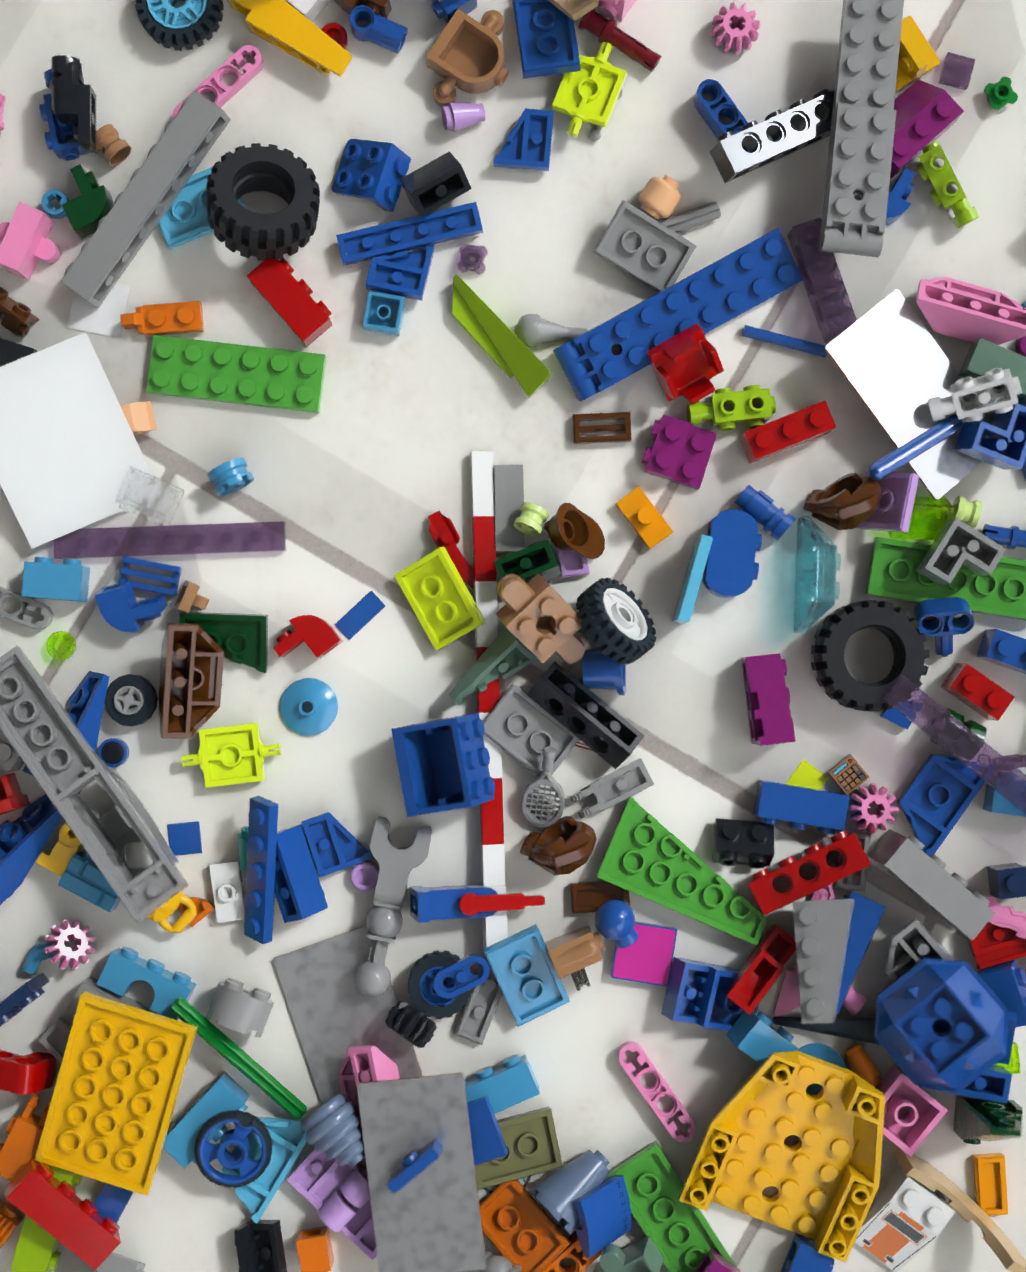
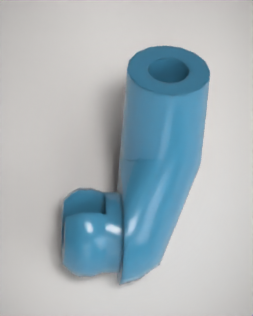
M45 941L35 944L31 948L22 970L28 974L35 975L41 961L54 956L53 952L49 954L44 953V949L52 946V944Z

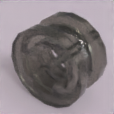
M585 968L571 974L577 991H580L583 985L591 986Z

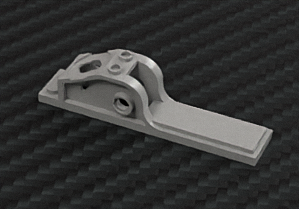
M15 646L1 656V730L136 922L142 921L189 885L175 866L179 861L168 846L152 816L132 788L116 770L107 766L94 752L22 649ZM94 780L97 781L100 787L106 790L116 804L114 808L99 819L75 795ZM143 842L147 848L145 851L153 861L150 867L131 868L128 866L125 849L129 843Z

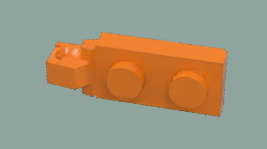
M200 301L143 305V307H136V313L120 314L121 326L125 330L137 329L138 334H145L146 336L204 332L202 303Z

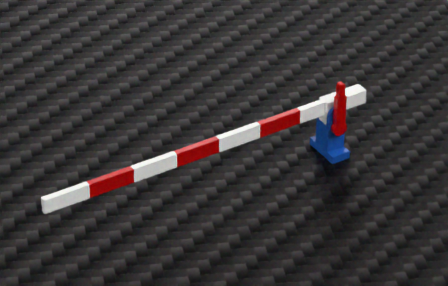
M493 451L470 452L474 601L486 621L485 624L475 629L476 661L498 636V616L496 615L498 612L497 576L494 564L496 560ZM499 678L487 684L488 689L483 692L477 690V713L479 712V718L482 721L485 720L500 700ZM483 735L485 748H487L490 755L488 767L490 777L493 778L495 783V793L493 794V800L480 804L482 885L410 887V916L418 923L430 922V920L482 917L483 949L508 938L507 910H522L525 906L545 904V897L542 895L525 896L522 893H506L501 748L485 735Z

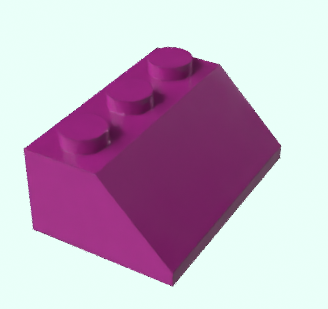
M918 79L894 100V110L897 111L890 179H893L920 155L924 147L933 143L947 131L964 112L944 89Z

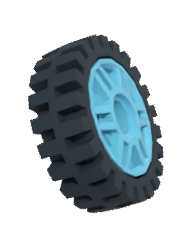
M135 0L136 12L147 33L158 44L162 43L168 49L173 46L177 51H182V47L192 50L194 44H197L198 47L204 45L203 40L206 38L209 41L213 37L212 31H218L220 27L218 22H222L223 18L222 10L224 8L222 0ZM178 1H185L183 6L179 8L174 7Z

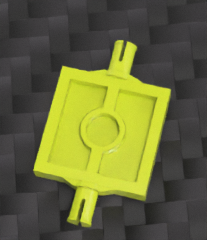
M601 42L596 57L579 55L580 71L564 73L553 101L552 109L567 114L572 118L566 131L569 136L573 133V137H578L583 122H590L604 128L607 127L627 76L626 70L614 67L607 61L613 48L609 43L606 46V42Z
M258 723L199 730L200 748L198 753L182 755L181 760L193 759V761L182 762L183 767L200 765L204 773L205 788L264 781L263 763L265 757L282 755V750L270 751L271 749L281 748L280 743L263 745L260 739Z

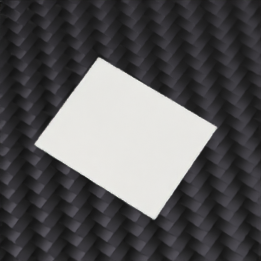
M86 332L0 367V486L32 549L161 495Z

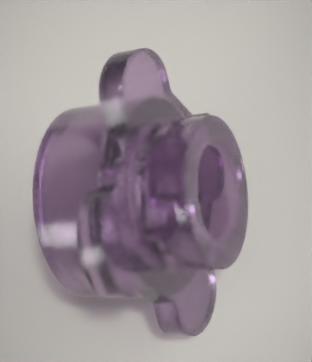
M463 244L459 248L461 253V260L457 264L459 271L463 273L466 271H475L476 274L484 273L486 269L484 257L487 256V249L484 246L478 247L476 245ZM470 257H475V261H470Z

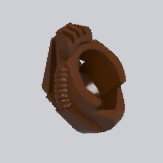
M856 472L850 473L830 484L825 490H813L806 499L803 509L812 512V517L837 530L854 529L869 519L875 512L882 496L881 487L869 476L860 478Z
M565 816L556 823L544 828L541 832H530L522 844L520 853L528 856V860L554 876L570 874L589 860L597 838L591 826L581 821H575L571 816Z

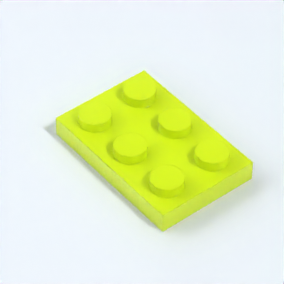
M444 546L439 547L394 575L436 651L486 623Z

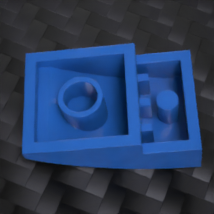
M674 957L661 1014L672 1021L694 1023L704 1028L729 1031L744 1012L726 996L740 970ZM757 1005L756 1008L753 1010V1012L756 1013V1014H757V1010H758V1005Z

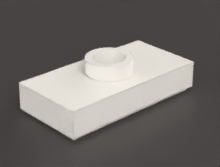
M239 860L209 865L217 923L245 919V895L241 869H239Z

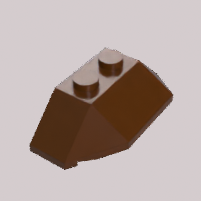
M167 623L161 648L158 698L161 738H192L197 730L220 708L224 650L198 624Z

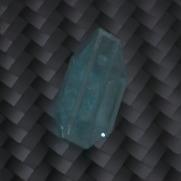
M809 516L798 518L794 633L806 632L835 605V600H838L840 596V583L836 582V571H839L841 567V554L837 553V546Z

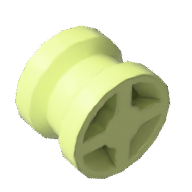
M957 496L952 505L949 520L957 518L974 529L981 516L982 502L977 500L969 502L966 501L965 497Z
M524 502L520 508L521 515L515 519L513 526L523 534L539 537L542 532L541 525L547 521L549 513L537 504Z

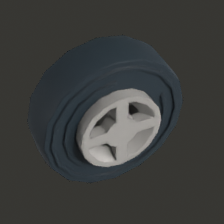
M127 674L118 677L110 683L107 688L104 704L106 712L112 720L121 725L136 726L145 723L152 717L157 708L158 697L156 689L149 680L140 675Z

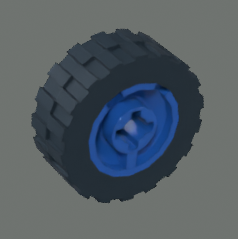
M433 951L431 954L423 955V958L420 960L418 959L412 968L408 978V994H410L412 1004H415L416 1009L423 1012L425 1016L436 1017V1019H441L442 1017L449 1018L455 1013L458 1014L462 1007L468 1003L472 989L454 998L445 999L435 992L433 986L436 973L440 969L460 960L458 955H453L449 951ZM451 977L443 979L446 982V986L454 984V980Z

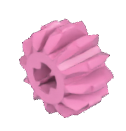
M733 1L729 9L722 6L719 10V15L713 17L712 24L714 27L711 29V36L717 37L715 41L716 47L725 45V54L730 51V48L734 49L736 55L740 54L742 48L748 51L751 49L752 42L758 39L759 33L756 30L760 27V21L754 20L756 16L755 10L746 12V3L739 9Z
M870 783L868 790L864 786H859L858 789L861 796L853 793L850 795V798L856 801L855 805H848V810L856 811L849 817L852 822L859 821L857 828L860 830H864L868 826L870 833H875L877 826L882 831L887 830L885 821L895 822V818L889 816L890 812H898V807L890 806L896 800V797L894 795L886 796L888 788L882 786L878 790L877 785L874 783ZM871 802L878 805V808H874L877 810L875 814L867 811V808L871 809L868 806Z
M63 920L60 927L57 925L52 926L50 930L53 935H47L44 938L46 943L52 944V946L44 949L45 954L51 952L54 954L50 958L49 963L53 964L60 960L59 969L64 970L68 964L72 970L78 968L79 962L86 964L89 961L86 954H92L95 951V948L88 945V943L95 941V936L87 937L85 935L90 930V927L85 926L80 930L79 920L73 921L71 925L68 920ZM64 942H74L75 947L72 949L70 947L65 948Z

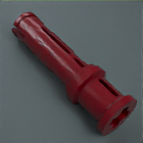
M596 8L582 17L578 26L580 30L586 29L599 38L598 42L611 44L650 72L654 71L662 56L618 28L614 19L608 20L596 12Z

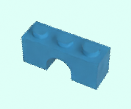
M118 947L112 951L97 981V985L123 997L130 991L134 981H146L153 987L155 994L150 1010L162 1016L178 1020L179 1018L170 1011V1006L178 997H183L189 1002L197 985L191 982V977L179 971L172 973L164 969L165 965L157 960L149 959L147 961L138 957L139 953L129 947H122V949Z

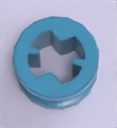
M53 189L47 191L42 196L41 205L49 216L61 219L67 216L62 204L69 202V199L60 190ZM61 198L59 202L61 207L60 209L56 210L53 207L51 201L53 199L59 201V199Z

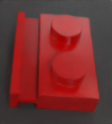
M989 922L973 941L967 938L977 964V969L1025 957L1026 939L1015 936L1016 931L1010 928L998 927Z

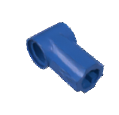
M365 5L355 7L350 13L351 31L357 40L362 42L370 41L399 54L404 45L408 28L375 14L370 7ZM363 19L370 22V25L365 28L356 25L358 21Z

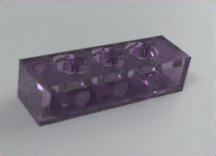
M821 217L793 226L787 237L798 269L804 279L803 283L824 343L835 339L855 323L857 319L833 252L819 250L822 222Z

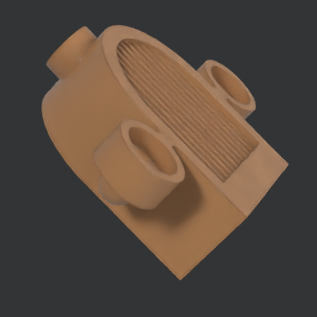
M457 9L426 54L427 67L445 79L438 82L433 89L434 100L439 106H448L449 102H455V86L467 93L480 94L491 90L496 85L501 87L507 79L509 71L504 69V48L498 38L504 29V18L500 12L496 10L485 12L480 24Z

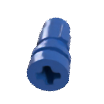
M748 485L734 503L742 508L744 512L750 514L756 522L758 521L764 526L763 530L765 532L769 530L771 532L770 536L778 541L796 518L789 513L786 515L784 513L785 509L782 507L779 509L772 504L774 500L762 490L756 491L752 486Z

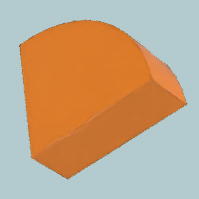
M189 897L196 905L197 912L196 917L189 923L191 927L215 909V906L210 901L200 897ZM180 903L177 909L183 914L188 906Z

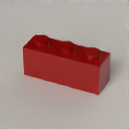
M273 257L266 258V261H263L247 275V278L308 347L333 325L329 318L332 313L321 300L316 303L310 295L313 291L303 279L297 281L291 275L294 269L285 258L280 260H273Z
M825 400L748 430L739 438L751 464L830 433L836 428V425Z

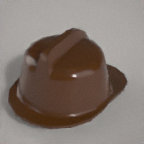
M563 503L559 506L557 514L551 517L543 526L544 530L549 533L551 542L560 550H574L588 559H597L603 554L605 538L598 523L571 503Z

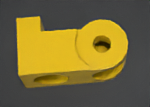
M67 823L63 824L60 828L59 840L52 852L50 850L42 852L36 863L61 877L66 871L73 855L81 852L84 848Z

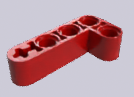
M0 1050V1090L26 1095L51 1088L57 1059L51 1053L35 1052L22 1056Z

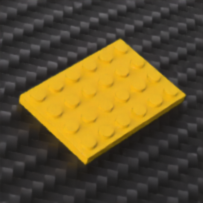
M84 991L80 995L35 1161L148 1196L152 1188L198 1027Z

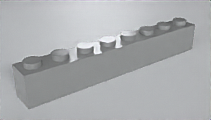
M196 90L183 101L180 112L174 120L167 124L159 142L150 148L147 159L142 166L132 174L131 182L123 192L118 194L114 201V206L99 221L98 229L91 239L83 244L81 253L74 263H71L66 268L64 277L61 280L63 284L94 306L100 307L231 119L219 106Z

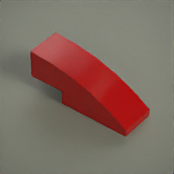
M772 924L740 969L726 996L750 1015L785 970L784 965L796 951V940L780 926Z

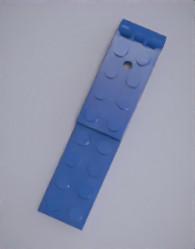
M776 228L555 348L553 352L579 402L650 365L651 362L646 353L647 351L696 323L702 328L705 335L707 332L804 279L779 228ZM614 344L619 347L617 355L611 352V347Z

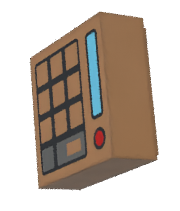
M850 754L827 772L846 795L850 794L869 778L867 773Z

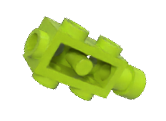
M938 140L924 147L922 150L924 154L919 156L921 163L916 167L923 181L930 179L934 187L930 194L936 206L943 205L945 210L951 207L955 215L953 220L957 228L979 218L975 207L971 208ZM942 159L944 160V165L937 168L933 165L934 161ZM951 184L956 185L958 188L953 194H949L946 191L947 187Z
M760 385L743 387V391L732 392V388L717 389L715 394L708 398L709 403L697 401L694 404H690L687 402L686 407L687 419L691 425L701 424L704 420H711V426H719V431L735 430L736 424L747 423L748 428H756L764 425L765 421H769L773 417L772 414L776 412L775 398L770 396V389H761ZM755 399L759 400L761 408L753 407L752 401ZM726 402L731 403L733 410L730 412L726 411L723 404Z

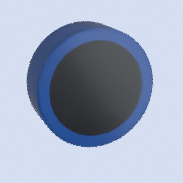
M110 738L101 743L98 749V756L109 767L121 766L129 757V747L122 739Z

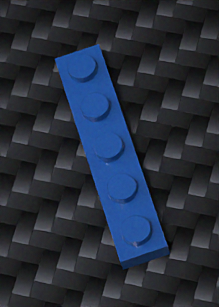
M473 202L431 212L423 217L418 215L339 234L336 237L343 265L346 266L371 260L377 256L392 255L404 250L409 251L427 245L483 233L477 203Z
M261 796L250 798L244 935L261 944L272 942L278 804Z

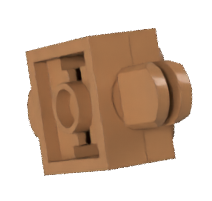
M539 573L527 584L522 578L514 574L506 575L500 580L497 592L505 605L496 615L505 627L542 663L554 653L569 664L575 663L583 657L586 650L585 645L576 634L581 628L580 622L582 619L578 618L577 612Z

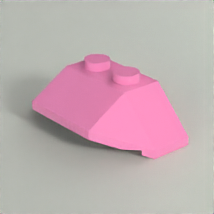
M949 277L920 280L916 303L934 332L971 343L979 338H983L997 345L1026 336V308H1023L1018 302L1005 294Z
M374 1045L351 1046L347 1048L346 1056L338 1072L341 1094L345 1095L347 1102L352 1101L357 1108L355 1113L360 1118L357 1091L359 1083L400 1079L397 1064Z

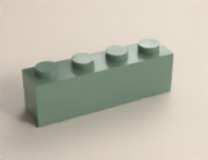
M983 338L973 342L958 376L963 378L973 377L974 379L984 376L987 371L995 368H1002L1003 370L1010 368L1012 378L1018 376L1022 394L1017 395L1019 404L1026 407V357ZM1004 384L995 386L993 388L1001 389L1004 386Z

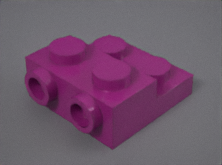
M663 414L660 421L655 419L650 436L655 437L652 448L646 447L641 462L646 465L644 472L699 490L717 434L692 426L689 422Z

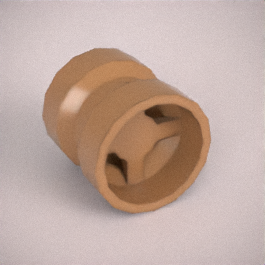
M107 124L96 131V150L104 153L103 158L110 166H116L130 155L132 148L125 140L118 137L119 132L112 124Z

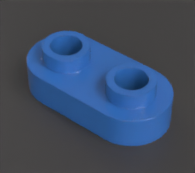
M471 954L440 969L436 973L433 982L435 992L442 998L451 999L481 985L487 980L490 973L487 959L479 954ZM472 964H478L481 970L478 973H472L469 967ZM451 977L454 980V984L446 986L443 983V979Z

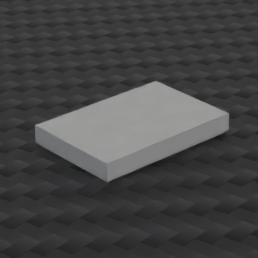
M622 200L592 252L657 292H660L675 284L697 245Z
M512 683L483 721L484 735L537 777L543 771V748H555L557 752L554 758L553 775L579 738L527 696V693Z

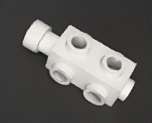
M995 368L987 371L984 376L974 379L973 377H964L957 380L955 384L950 385L951 396L928 399V404L933 421L945 419L946 415L956 412L958 420L965 418L967 422H973L981 419L985 412L995 410L996 413L1000 414L1012 410L1013 404L1018 403L1017 395L1022 394V389L1018 376L1012 378L1010 368L1004 370L1002 368ZM1004 384V386L1001 389L993 388L995 386ZM974 393L970 398L964 397V395Z

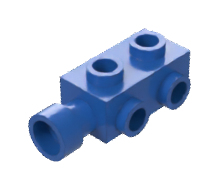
M51 69L44 72L46 87L50 89V94L43 95L44 103L39 105L42 119L44 122H48L50 130L45 132V141L48 149L53 150L59 159L75 160L80 155L88 153L83 151L78 142L67 143L68 140L74 139V124L60 123L51 108V81L55 77L54 73H51Z

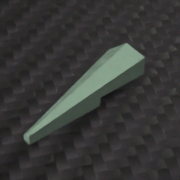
M505 627L449 695L454 702L460 705L463 703L462 699L477 690L483 692L488 689L487 684L499 677L505 679L535 662L538 658ZM581 627L577 632L583 634L587 629Z

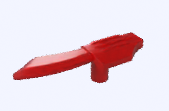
M440 510L429 515V532L437 548L445 547L461 578L474 589L473 567L466 561L456 546L459 543L460 536L451 519L445 517Z

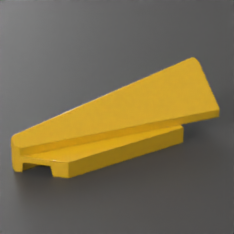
M228 0L231 8L247 16L245 21L250 32L322 74L329 75L332 72L342 77L352 60V55L285 0Z

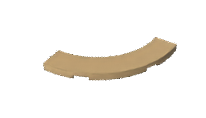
M899 1147L894 1151V1157L906 1176L921 1183L932 1192H935L936 1189L941 1191L950 1199L948 1205L967 1222L972 1219L981 1228L984 1236L983 1240L989 1245L1007 1270L1011 1272H1026V1260L1016 1246L964 1191L917 1155L913 1154L910 1157Z

